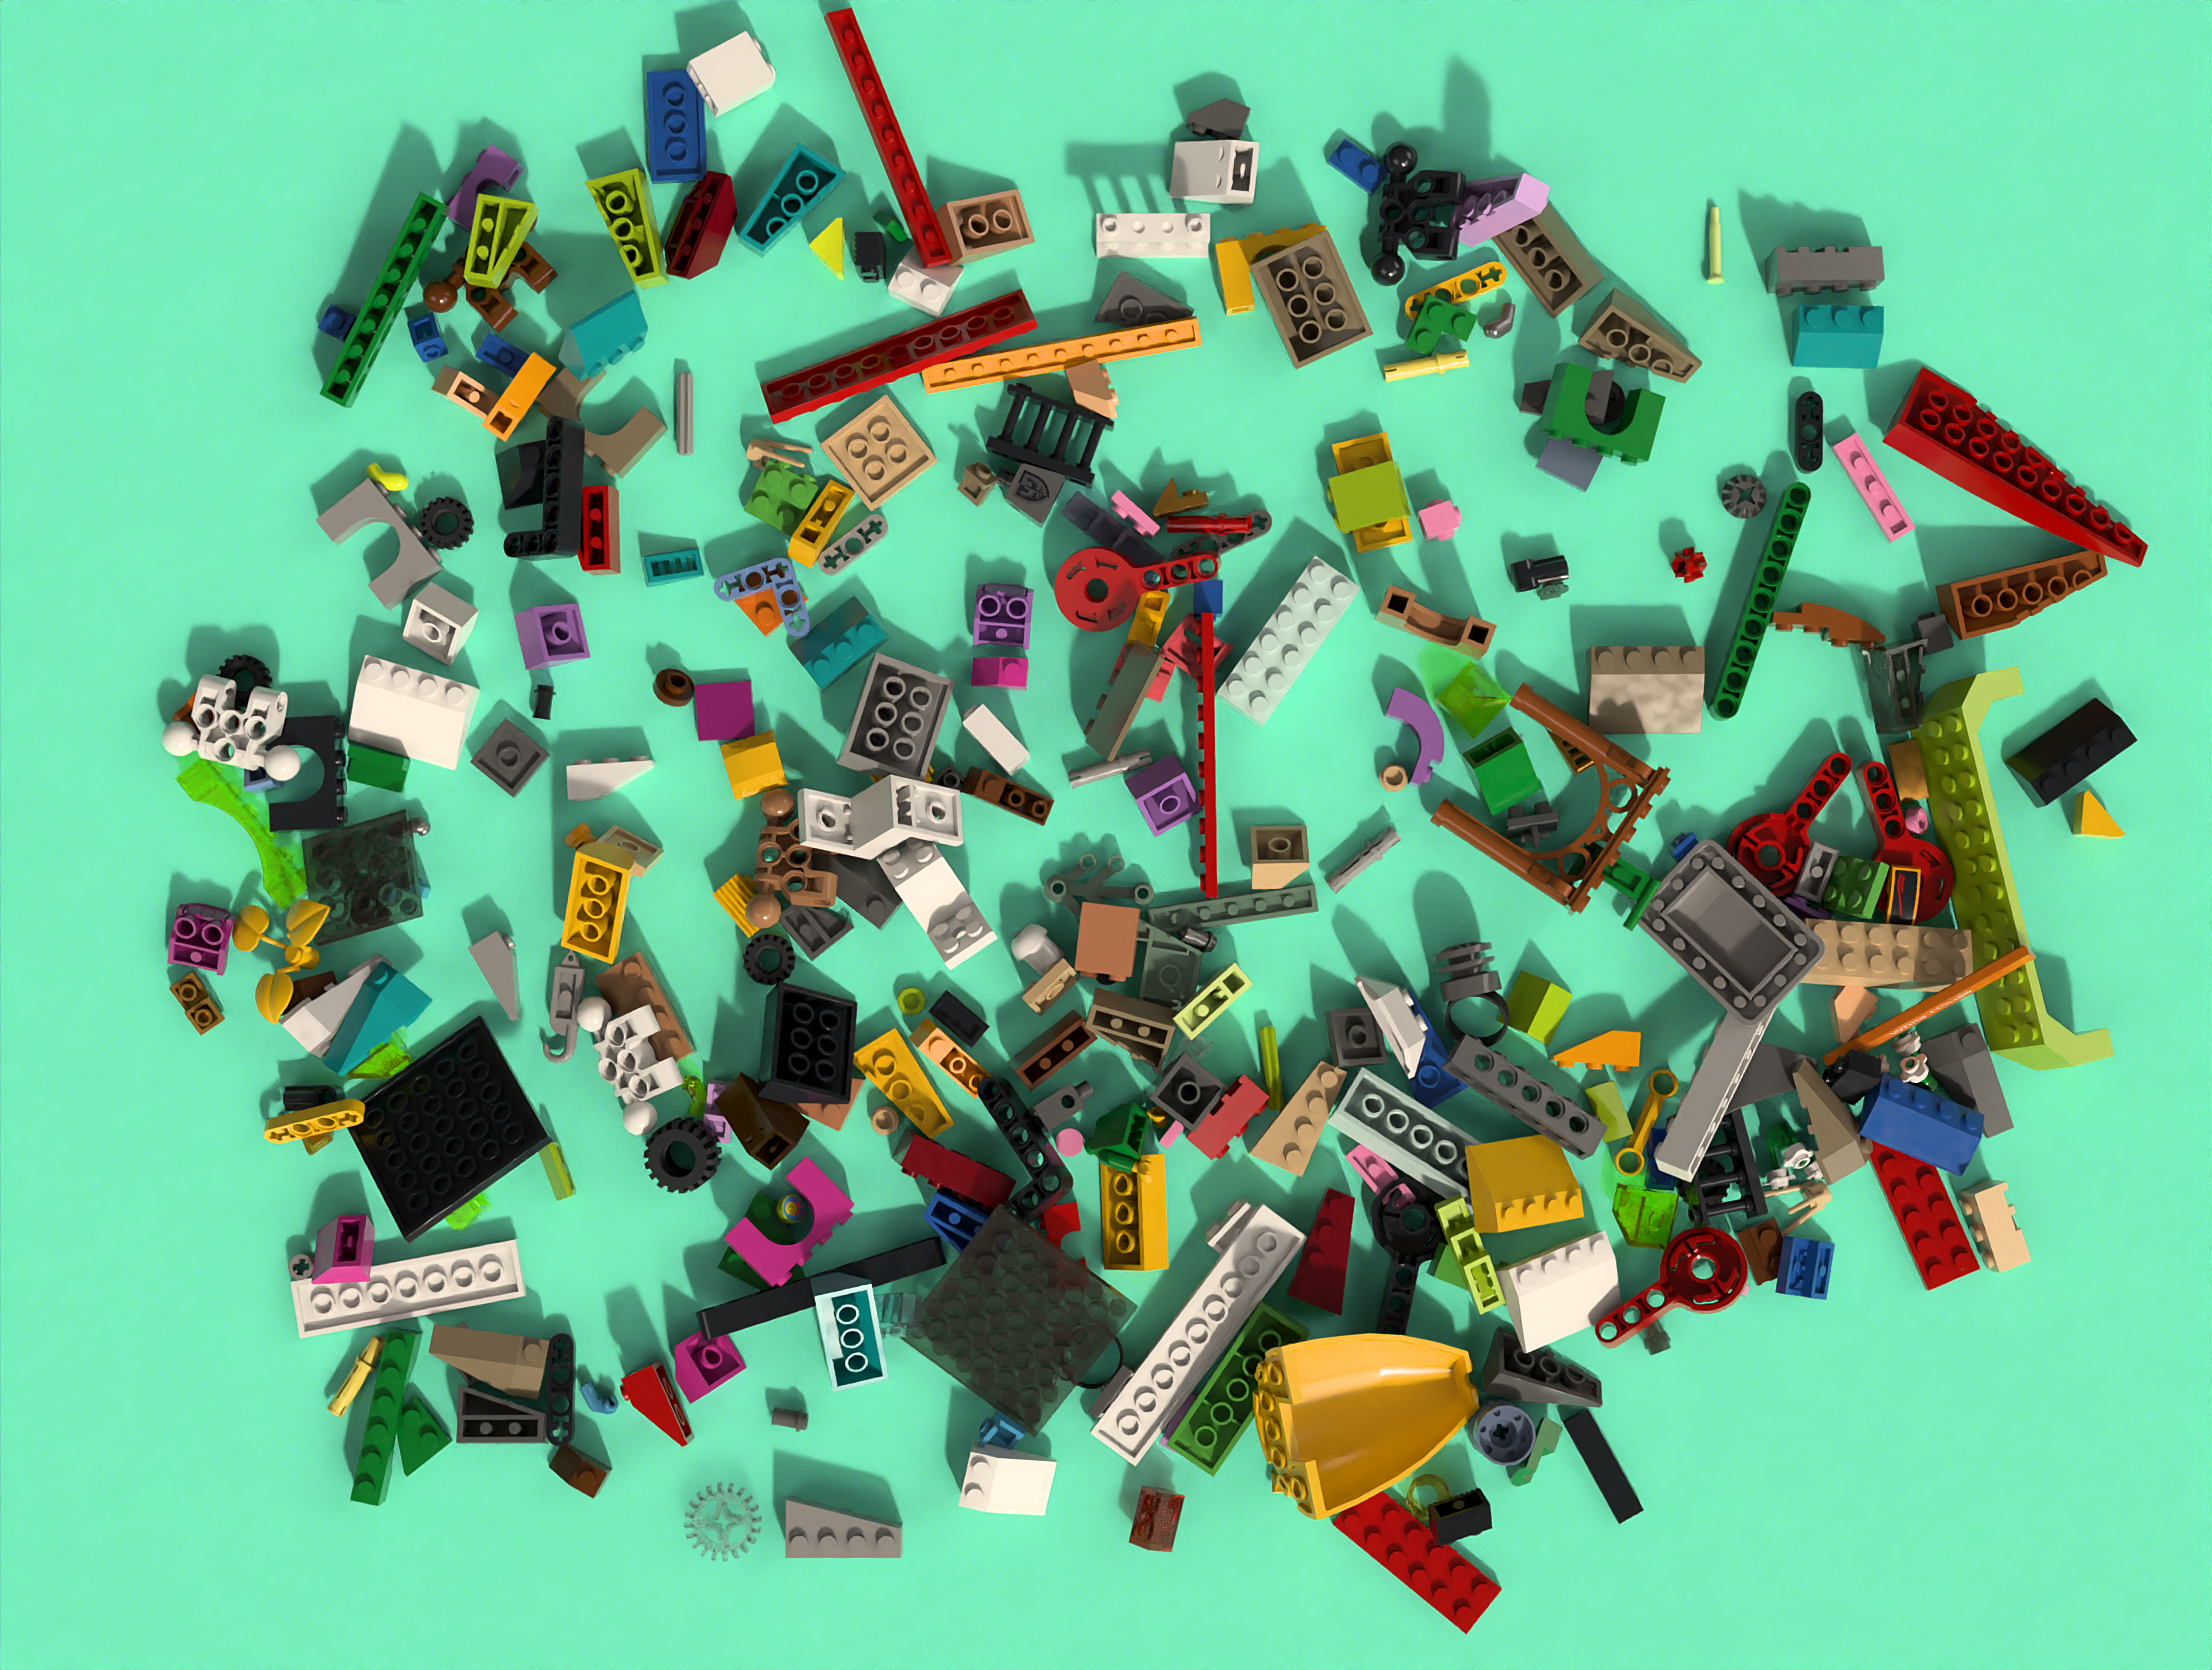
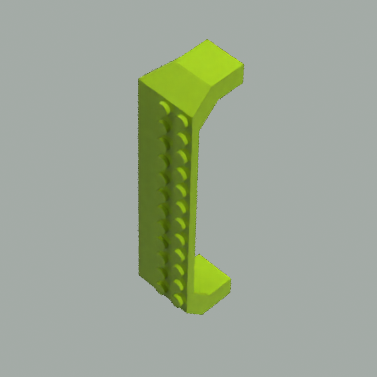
M2018 666L1980 673L1941 685L1909 721L1912 736L1916 738L1929 794V806L1940 850L1947 857L1953 871L1952 899L1959 928L1971 930L1973 972L2022 945L2030 948L1977 733L1991 703L2025 694ZM2034 960L1975 992L1989 1050L1992 1053L2036 1071L2074 1067L2115 1056L2108 1028L2071 1032L2047 1014Z

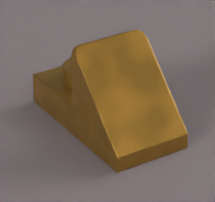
M1172 477L1152 510L1153 520L1208 507L1206 491L1199 493L1198 489L1182 493L1183 497L1178 498Z

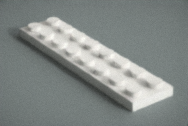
M517 1239L371 1266L370 1281L313 1285L311 1282L312 1278L290 1282L300 1338L527 1295Z

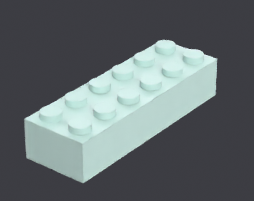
M1315 555L1218 690L1216 697L1262 729L1357 596L1361 587Z
M1362 1067L1352 1078L1327 1123L1444 1198L1448 1199L1456 1194H1460L1464 1198L1469 1214L1472 1215L1473 1208L1465 1146L1483 1143Z

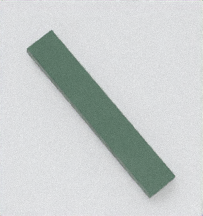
M1315 884L1147 908L1149 924L1168 934L1180 933L1181 928L1185 924L1200 930L1319 911Z

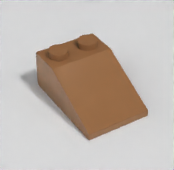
M1019 189L948 202L934 212L953 257L950 263H948L949 267L975 262L1035 242Z

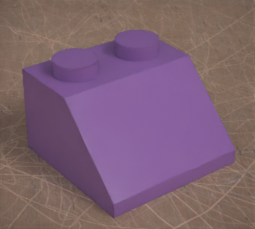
M578 603L531 607L514 615L526 670L551 668L590 658Z
M1173 753L1124 780L1154 837L1204 810L1202 806H1199V799L1190 780Z

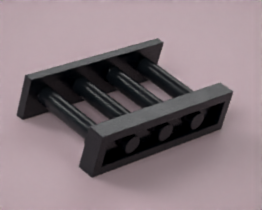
M1016 383V386L1008 384V395L1014 396L1001 434L997 435L996 438L989 436L986 444L987 452L1020 464L1025 463L1065 476V480L1092 489L1095 474L1091 473V462L1103 430L1113 432L1115 422L1110 420L1111 418L1096 413L1092 414L1031 392L1032 388L1025 384ZM1025 401L1041 407L1027 444L1019 447L1012 444L1013 440L1011 437ZM1053 410L1067 417L1053 454L1047 457L1039 454L1037 447L1050 412ZM1080 420L1093 425L1080 463L1072 466L1065 463L1064 455L1076 422Z
M1741 1108L1725 1116L1723 1115L1718 1127L1724 1129L1726 1143L1709 1146L1702 1158L1703 1160L1729 1155L1732 1159L1733 1171L1701 1178L1698 1177L1696 1171L1691 1182L1682 1179L1689 1205L1688 1217L1691 1223L1694 1224L1695 1230L1711 1225L1709 1217L1743 1210L1746 1213L1747 1219L1768 1213ZM1676 1113V1114H1674V1115H1672V1116L1666 1118V1119H1667L1666 1129H1667V1125H1668L1670 1119H1671L1672 1117L1676 1118V1116H1677L1678 1113ZM1734 1182L1739 1186L1740 1199L1706 1206L1702 1189Z

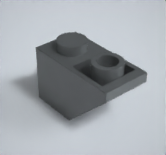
M1224 98L1188 114L1186 127L1190 128L1191 133L1200 137L1208 135L1216 138V140L1240 141L1250 117L1251 108Z

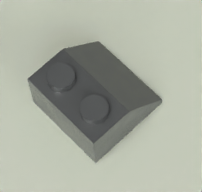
M1183 1052L1160 1072V1075L1155 1078L1144 1095L1194 1133L1228 1089V1086Z

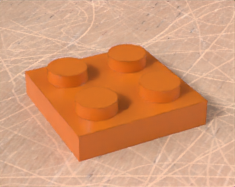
M778 566L777 570L771 573L768 572L767 568L763 569L767 576V583L772 582L769 576L778 574L780 578L785 577L784 572ZM753 572L746 578V583L749 587H757L762 581V576L757 572ZM742 583L739 584L738 586L740 587V592L745 591V588L743 587ZM773 588L734 601L765 637H768L784 623ZM792 590L785 591L781 597L782 602L785 605H793L797 601L796 592ZM802 594L804 602L806 603L808 599ZM798 609L785 611L786 616L790 613L793 615Z

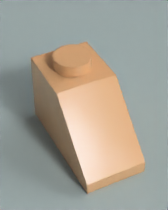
M445 365L431 387V390L483 420L487 418L500 399V396L461 371Z

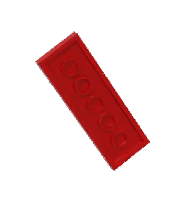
M1872 1140L1873 1151L1868 1160L1925 1290L1930 1291L1981 1269L1936 1166Z
M1384 1491L1341 1511L1332 1522L1333 1526L1465 1634L1469 1632L1502 1590L1500 1586L1450 1545L1439 1546L1432 1536L1430 1529Z

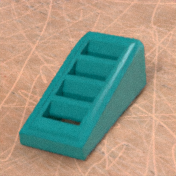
M699 548L643 556L641 561L647 588L704 576ZM686 557H691L693 571H688ZM677 559L680 560L682 570L680 573H677L675 560ZM663 562H668L670 574L668 575L665 574ZM657 564L659 576L654 577L652 565Z

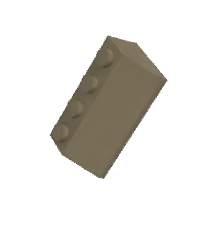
M1548 202L1541 214L1491 238L1553 319L1588 294L1605 279V276Z

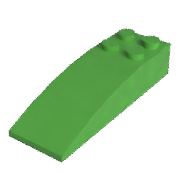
M1262 1298L1208 1376L1166 1445L1214 1477L1254 1418L1253 1392L1258 1390V1382L1254 1376L1258 1363L1264 1361L1266 1358L1265 1353L1272 1348L1307 1340L1310 1336L1309 1329Z

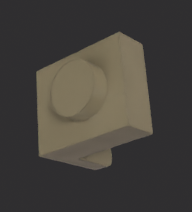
M976 462L964 469L965 477L957 490L978 507L984 503L999 479L992 474L988 466Z

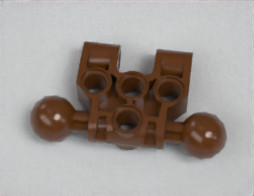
M538 216L536 217L528 233L533 231L534 227L536 226ZM523 241L518 252H526L525 259L520 262L512 261L507 270L506 277L501 281L497 289L471 285L464 278L468 245L466 251L450 265L453 271L445 279L434 278L427 282L423 289L422 298L429 310L436 313H446L454 308L458 299L457 291L466 283L467 303L499 334L519 315L501 296L502 293L509 290L516 279H522L539 295L558 276V273L526 241ZM485 290L487 293L483 300L476 301L473 299L477 291Z

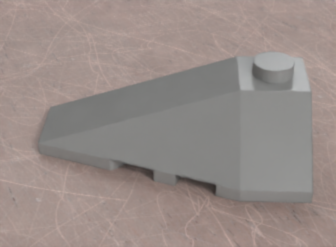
M379 953L349 971L345 981L336 984L330 983L325 986L324 990L326 992L312 1001L308 997L282 1017L279 1023L309 1053L319 1058L326 1056L363 982L381 961L392 966L391 961Z

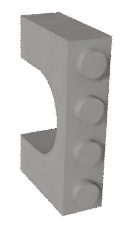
M367 478L315 520L332 542L339 546L368 524L380 522L394 527L400 539L399 555L391 567L367 585L383 606L391 611L443 570V567L439 564L442 558L432 546L427 549L421 541L425 537L414 524L411 527L404 520L407 514L398 503L392 505L387 499V496L390 495L389 491L380 482L375 484V482Z

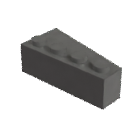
M1882 246L1846 247L1843 249V252H1838V249L1835 247H1823L1815 250V252H1810L1809 247H1797L1796 250L1786 252V247H1776L1764 261L1767 294L1776 293V297L1791 296L1793 292L1804 291V295H1815L1821 293V290L1831 289L1832 293H1843L1849 291V288L1859 287L1860 291L1875 290L1876 286H1879L1885 280Z

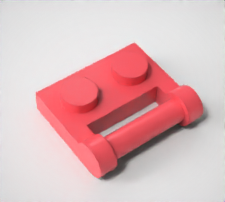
M1189 613L1159 651L1167 654L1166 658L1197 682V676H1203L1202 665H1197V648L1201 647L1184 635L1188 629L1196 634L1195 619L1197 617ZM1215 635L1214 649L1219 653L1214 658V672L1234 648L1229 642L1224 643Z

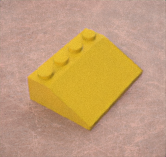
M1538 1134L1465 1146L1476 1233H1499L1584 1217L1581 1188L1561 1146L1546 1136Z

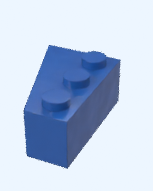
M944 1187L942 1190L938 1189L923 1216L933 1229L961 1255L960 1257L980 1274L979 1277L984 1282L987 1281L1014 1230L1002 1228L998 1224L995 1214L979 1208L968 1200L966 1202L953 1196L952 1191Z

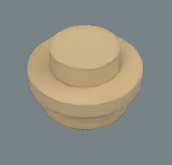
M1389 764L1380 772L1379 780L1385 790L1398 792L1406 786L1408 775L1402 766Z
M879 1107L872 1113L871 1126L878 1134H891L899 1125V1116L891 1107Z

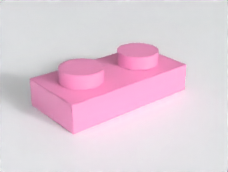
M1120 490L1111 497V503L1114 505L1112 510L1122 519L1128 517L1134 523L1132 528L1140 536L1145 538L1148 535L1153 540L1160 532V526Z

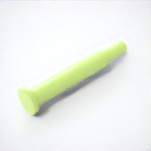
M1713 207L1710 209V278L1707 279V283L1720 284L1724 282V278L1721 277V224H1719V208Z

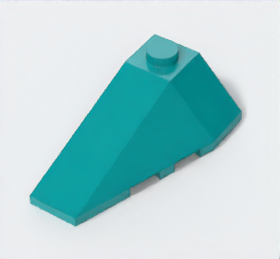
M381 961L363 982L322 1064L342 1077L369 1057L372 1048L380 1042L384 1044L392 1039L391 1034L403 1025L407 1028L414 1023L433 999L399 971Z

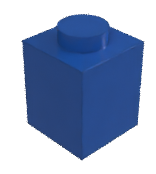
M1223 580L1194 582V616L1202 619V613H1213L1214 622H1216V617H1222Z

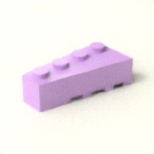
M1525 172L1465 182L1463 205L1454 207L1447 227L1460 230L1459 242L1472 248L1541 214L1547 205V196L1551 187Z

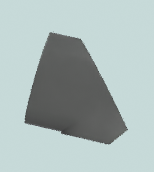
M1759 1042L1724 1116L1765 1098L1797 1090L1792 1073L1799 1059L1805 1058L1815 1071L1818 1061L1791 1050Z

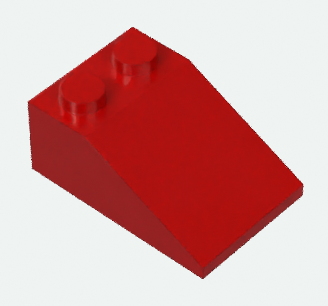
M661 1359L637 1369L621 1379L622 1385H620V1390L625 1401L630 1400L635 1409L681 1447L688 1445L695 1438Z

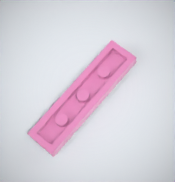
M1857 432L1831 448L1889 544L1916 528Z

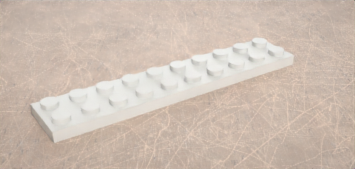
M1261 1202L1137 1366L1133 1377H1129L1124 1383L1125 1387L1119 1392L1115 1401L1112 1404L1109 1403L1104 1410L1105 1414L1099 1417L1090 1428V1433L1136 1466L1308 1237Z

